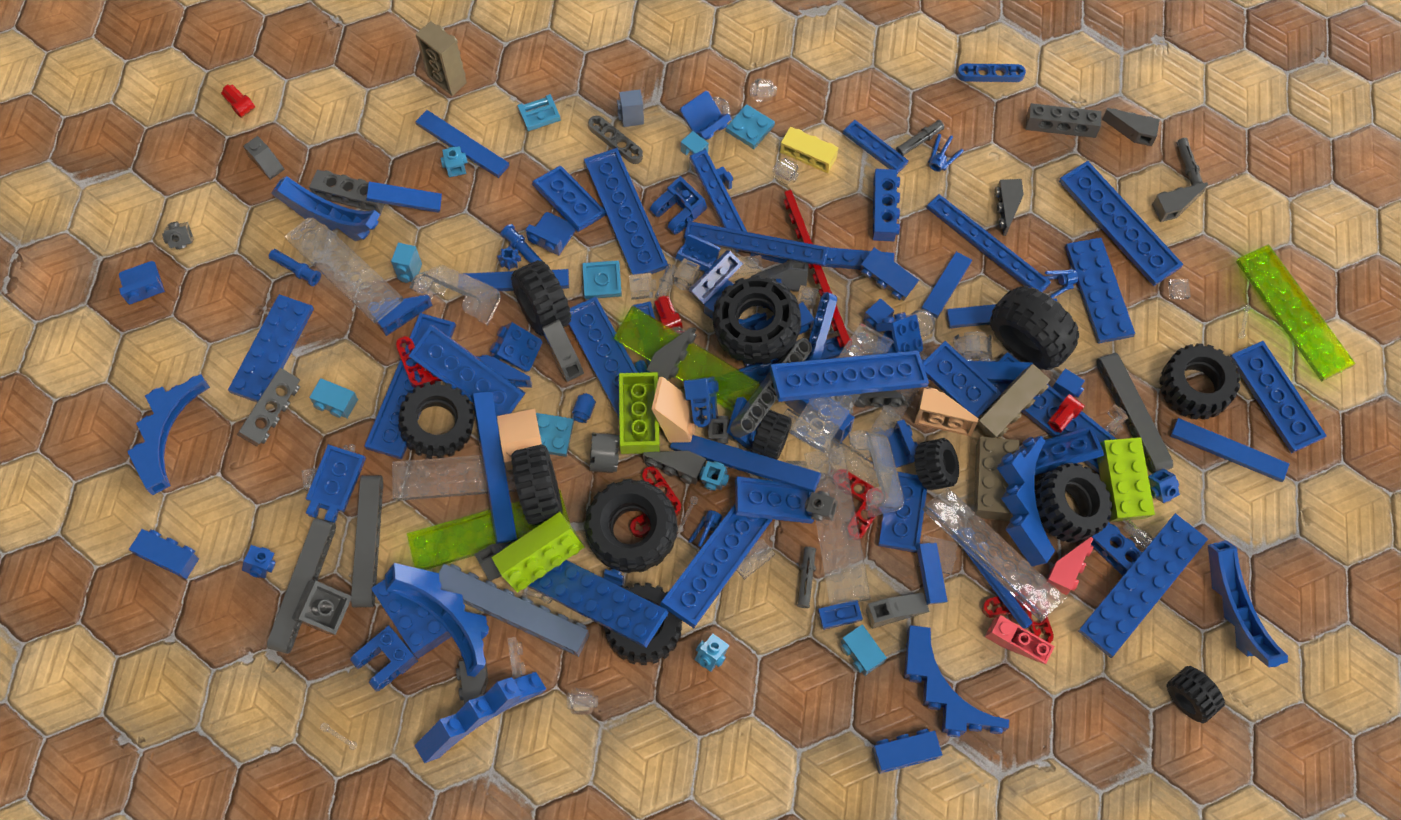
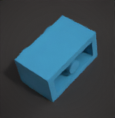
M398 242L391 260L397 278L405 283H416L422 267L416 246Z
M321 378L309 397L316 409L320 411L325 409L337 418L342 416L347 419L358 401L355 392Z
M863 624L841 640V649L847 656H851L855 669L859 673L862 672L864 676L882 665L887 659Z

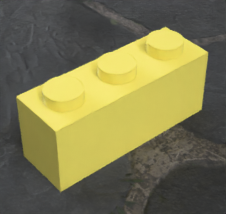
M790 127L781 142L780 153L828 173L837 158L838 147L832 143L822 141L816 136L806 134L800 129Z

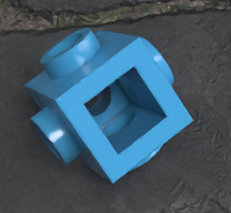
M460 146L442 150L444 157H441L442 167L447 169L448 176L453 177L466 174L464 164L468 162L466 153L461 152Z
M707 461L706 467L703 466L700 478L706 489L716 491V489L721 490L723 486L727 485L729 475L724 464L716 461L713 463ZM714 475L718 476L717 481L712 479Z
M712 634L706 642L701 641L696 648L698 654L695 661L711 672L716 666L720 667L726 659L724 655L729 645Z

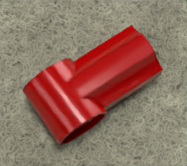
M227 84L223 87L222 96L240 118L255 108L251 99L247 95H243L233 84Z
M669 296L658 297L654 301V305L660 317L659 320L664 334L683 329L680 316L675 312Z
M1069 394L1061 403L1057 412L1048 421L1050 428L1055 432L1061 433L1071 420L1080 414L1085 405Z

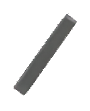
M596 115L589 119L590 131L612 149L618 148L620 155L628 162L638 164L643 160L642 149L604 118ZM612 132L614 135L608 138L605 136V133ZM625 142L627 145L624 148H620L617 144Z

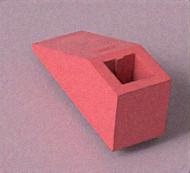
M1090 537L1058 560L1051 568L1044 585L1065 595L1071 590L1075 591L1079 580L1076 579L1078 573L1082 574L1086 566L1084 559L1086 556H1090L1094 548L1091 545L1093 538Z
M1001 615L993 619L985 635L987 639L999 646L1042 664H1047L1055 647Z

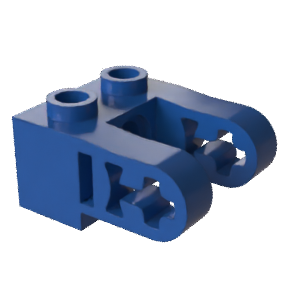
M681 176L667 187L668 190L650 207V211L656 217L662 216L676 203L683 209L668 224V229L675 235L687 227L688 221L693 222L707 209L705 199Z
M715 377L684 381L686 400H691L693 422L698 427L708 426L712 419H717L718 416L716 394L719 391L718 381H715Z
M387 626L350 659L357 669L365 666L382 651L390 659L391 662L369 681V684L376 692L382 690L396 677L405 673L418 662L390 626Z

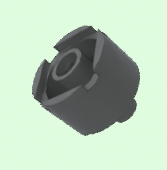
M592 432L590 471L617 472L620 435Z

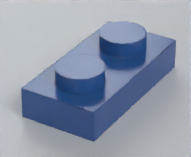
M858 600L818 609L823 630L863 620Z

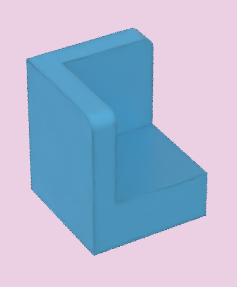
M692 131L681 141V152L685 155L690 151L695 154L705 149L708 152L709 143Z

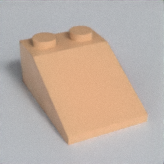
M659 377L652 411L669 443L691 442L692 436L696 431L692 416L691 400H686L685 393L664 377Z
M924 388L918 403L914 424L971 436L978 423V418L945 393L939 392L934 388Z
M535 409L497 416L503 458L507 470L513 469L511 455L514 451L542 445Z

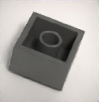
M308 581L292 619L326 634L336 635L352 596L318 581Z

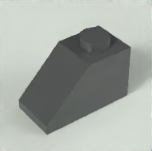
M258 136L243 146L248 157L270 180L285 170L270 148Z

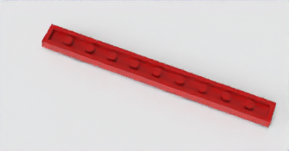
M792 190L785 191L786 199H783L786 210L790 209L791 214H789L791 223L797 226L795 229L798 239H802L803 243L812 244ZM808 263L809 269H813L815 272L812 274L815 284L820 285L821 289L818 290L820 297L825 292L832 294L822 266ZM836 305L831 325L834 332L838 331L839 336L836 338L840 348L844 347L847 353L853 350L852 343Z

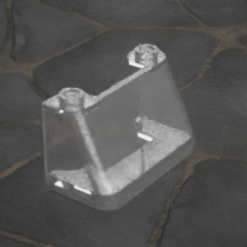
M438 265L416 275L409 287L421 296L428 295L430 300H432L434 295H444L447 288L465 295L462 304L463 310L485 325H489L501 298L500 292L493 286L444 265Z
M865 430L849 432L851 452H859L863 459L872 457L879 487L870 489L866 494L867 506L865 509L867 517L900 510L904 505V495L889 439L883 434Z

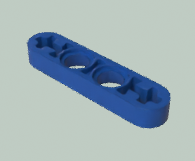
M965 63L960 65L957 76L961 81L1020 82L1024 79L1026 69L1019 64ZM984 70L987 72V75H980L978 71ZM1001 70L1004 72V75L999 76L996 74V71Z
M825 292L820 299L809 337L812 350L805 361L821 359L837 303L836 295Z

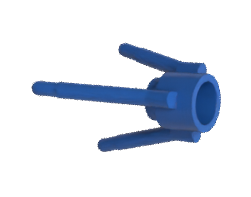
M938 134L932 155L928 161L932 170L937 172L945 171L963 153L964 150L961 149L946 161L947 157L944 153L953 136L948 138L941 152L936 154L941 134Z
M1073 269L1046 271L1045 274H1051L1052 276H1044L1048 280L1058 279L1059 283L1065 286L1050 295L1051 298L1069 289H1073V284L1078 282V275Z
M709 510L706 517L703 516L701 523L688 542L692 543L704 526L705 530L698 543V546L701 547L709 530L715 531L721 523L722 515L716 511Z

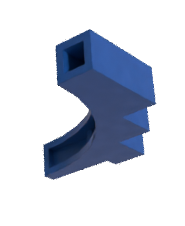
M288 176L280 179L271 192L272 195L304 219L315 218L329 230L338 228L354 241L364 240L369 235V230H373L378 225L379 221L377 219L381 215L375 210L358 211L334 204L300 186Z
M201 374L191 377L181 385L172 387L169 391H166L162 386L153 389L149 394L145 395L154 414L146 416L136 423L145 442L136 444L127 452L146 490L152 495L171 486L164 462L166 441L172 425L185 406L196 396L210 388Z
M1042 436L1029 437L1024 440L1023 446L1014 454L1008 453L1003 456L1001 463L997 467L1009 485L1001 498L1013 515L1006 531L1031 567L1047 563L1055 552L1042 526L1035 498L1034 476L1039 453L1045 444Z
M1227 540L1208 545L1212 589L1222 596L1224 618L1235 626L1236 647L1247 657L1255 656L1267 667H1277L1280 664L1287 663L1288 655L1271 638L1252 605L1242 577L1237 547Z
M394 563L385 574L386 591L415 602L441 622L460 649L465 662L467 676L475 677L485 667L486 663L482 640L489 631L486 616L466 612L462 594L441 590L439 573Z
M910 625L907 630L904 678L914 683L924 681L923 705L928 706L932 710H940L943 707L942 732L948 733L950 737H960V735L966 732L967 727H969L970 731L980 732L982 729L990 730L992 734H1002L1009 728V719L995 717L976 709L964 701L949 686L934 658L931 645V628Z
M536 672L516 679L510 677L498 681L485 695L469 700L456 714L440 719L414 746L424 764L438 759L469 733L509 708L542 694L546 687Z

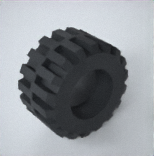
M769 409L759 424L751 452L778 460L789 435L792 419Z
M940 438L918 444L914 455L915 469L924 488L936 490L956 485L959 477V461L950 441Z
M1185 666L1167 682V691L1173 702L1184 714L1197 722L1206 723L1225 706V700L1217 685L1197 668Z

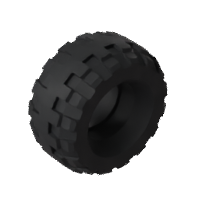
M755 275L749 279H738L734 285H729L722 291L721 297L717 298L714 305L713 327L720 346L737 361H745L746 364L751 365L759 362L767 364L771 363V360L775 358H782L790 348H793L800 334L801 313L795 295L791 293L784 283H778L776 279L771 277L760 278V275ZM763 306L770 309L775 317L767 327L761 330H749L739 324L741 314L750 307Z
M1020 286L1012 291L1010 290L992 310L990 326L996 338L1016 358L1023 362H1031L1040 370H1052L1055 367H1059L1078 345V326L1073 321L1070 313L1059 302L1053 300L1051 296L1040 292L1036 288Z
M623 479L622 482H613L607 485L606 489L594 496L593 502L586 511L584 529L592 552L602 563L622 573H641L648 571L649 568L655 565H659L667 554H670L677 538V517L670 500L662 490L647 481ZM629 511L642 512L650 520L649 533L643 540L635 544L621 543L615 537L613 530L617 519Z

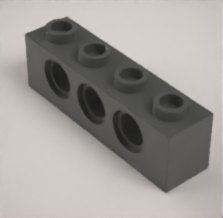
M1031 103L1026 115L1025 130L1096 138L1101 127L1102 111Z
M317 170L309 187L312 193L325 200L367 211L375 210L379 214H381L385 205L384 203L366 201L367 195L365 194H367L369 182L363 179H353L347 175L333 174L327 170Z
M279 368L237 435L256 447L260 443L264 444L270 436L267 433L270 427L275 428L280 420L277 417L281 410L285 412L290 402L287 400L290 395L295 396L300 386L297 384L300 379ZM276 388H282L285 391V396L277 395ZM266 404H272L275 407V412H268L265 407ZM262 420L265 423V428L260 429L256 427L255 421Z

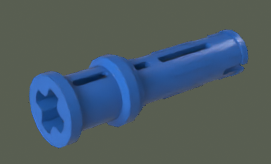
M513 224L503 228L500 235L510 242L512 248L518 249L529 263L537 260L542 261L525 242V237L519 235L515 230Z
M277 249L270 251L269 259L295 273L298 279H304L310 286H315L321 278L319 271L310 269L305 263H298Z

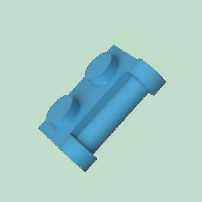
M551 94L524 105L522 103L517 105L527 131L561 121Z

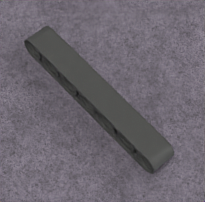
M805 338L797 340L793 348H790L786 355L778 359L775 364L805 361L812 350L811 343ZM770 372L732 422L730 430L735 437L740 438L752 433L777 400Z
M1115 352L1097 358V368L1132 437L1142 439L1145 461L1149 471L1153 474L1163 468L1166 470L1172 469V457L1120 356Z
M362 475L360 479L351 605L353 608L374 607L376 595L371 588L377 583L384 484L382 475Z
M318 518L313 520L267 643L268 649L287 654L291 652L302 624L293 620L292 616L308 581L318 580L336 531V523Z

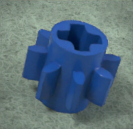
M510 246L501 249V255H497L498 261H501V267L505 266L508 270L514 267L517 268V261H521L518 249L513 250Z

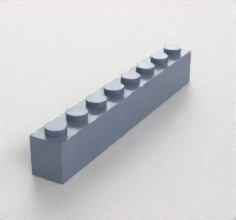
M443 564L439 571L441 590L462 594L464 604L579 657L589 637V631L585 625L579 622L571 623L568 621L569 618L562 614L556 616L550 613L551 610L545 606L540 605L537 607L532 605L533 602L525 597L517 598L508 589L502 591L496 588L497 585L493 582L478 580L479 577L471 572L465 574L461 572V568L454 564L450 566Z

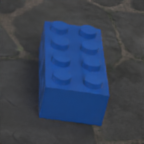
M385 579L371 588L417 659L452 637L441 622L427 610L400 595L387 592Z

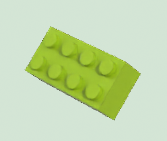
M658 372L619 373L621 454L660 452L659 422L652 411L658 383Z
M1128 438L1100 442L1104 456L1098 457L1097 462L1101 482L1104 481L1106 484L1105 488L1111 496L1109 500L1112 502V509H1110L1112 513L1109 522L1146 519L1154 516L1155 511L1142 439Z
M559 512L491 558L503 578L516 592L527 588L529 584L538 578L543 577L553 568L560 566L565 560L576 555L585 547L575 530Z

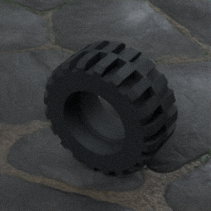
M537 260L513 272L511 275L512 287L514 288L518 304L530 326L537 334L545 336L542 327L558 319L563 328L569 325L571 313L567 298L554 272L544 261Z
M1196 343L1195 346L1190 344L1180 348L1173 354L1161 372L1160 385L1162 387L1160 390L1162 394L1166 395L1165 401L1171 403V408L1174 411H1180V415L1185 417L1190 415L1191 419L1201 417L1204 420L1209 419L1210 416L1215 417L1219 415L1235 399L1240 389V383H1238L1241 380L1240 374L1236 373L1238 368L1236 364H1232V358L1229 355L1225 356L1223 354L1224 351L1221 349L1216 350L1214 346H1204L1202 343ZM1197 370L1206 374L1213 382L1214 393H1201L1193 389L1185 378V371Z
M435 381V385H430V382L423 383L422 388L417 386L413 388V393L409 392L405 396V401H402L400 406L398 426L399 431H401L402 440L407 442V447L410 450L413 448L416 450L415 454L419 456L422 453L426 454V458L432 459V456L444 459V455L453 456L456 450H462L464 444L468 443L473 430L474 409L472 404H469L467 395H461V389L458 387L453 389L452 384L446 383V386L441 385V381ZM428 407H443L454 416V427L444 434H430L419 426V413Z
M540 444L514 451L511 455L514 480L527 523L536 525L544 523L559 512L563 515L558 483L547 447Z
M1066 463L1044 474L1036 482L1035 498L1043 528H1047L1049 530L1048 533L1053 537L1057 536V539L1068 543L1080 542L1101 532L1107 526L1112 513L1110 511L1112 509V502L1109 500L1111 496L1105 488L1106 484L1104 481L1101 482L1100 476L1097 473L1091 472L1092 469L1086 466L1083 467V465L1078 463ZM1065 491L1070 493L1077 502L1079 515L1068 505Z
M636 583L630 589L628 586L624 587V589L660 606L661 601L668 593V591L665 593L663 588L658 585L656 588L652 587L651 583H645V586H640L639 583ZM668 611V615L662 623L660 633L652 638L647 648L604 627L611 649L614 653L617 652L621 659H627L631 664L640 662L641 665H647V662L655 664L659 662L660 658H667L669 652L674 651L677 647V642L681 638L682 620Z

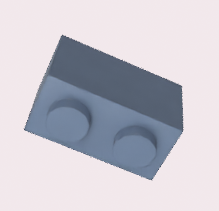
M641 90L619 92L620 99L617 100L619 121L622 120L623 127L643 125L644 112Z

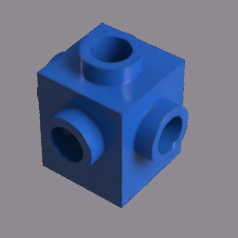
M1163 468L1148 476L1153 498L1165 503L1180 495L1179 482L1175 474Z
M251 545L243 561L242 571L249 573L253 577L265 579L267 573H272L276 562L273 561L275 553L267 548Z

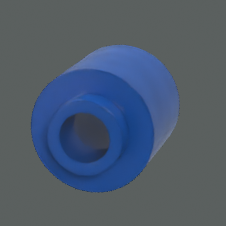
M586 393L578 395L572 411V418L575 421L587 423V420L590 419L596 403L592 395Z

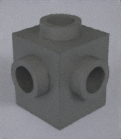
M171 222L167 224L164 233H162L165 244L168 243L169 248L182 249L194 240L188 222Z
M717 416V419H712L708 426L709 439L716 440L722 444H728V441L735 440L727 433L730 423L729 416Z
M818 491V493L812 492L811 496L806 500L805 509H807V513L813 520L822 521L826 519L833 521L838 502L834 497H830L829 493Z

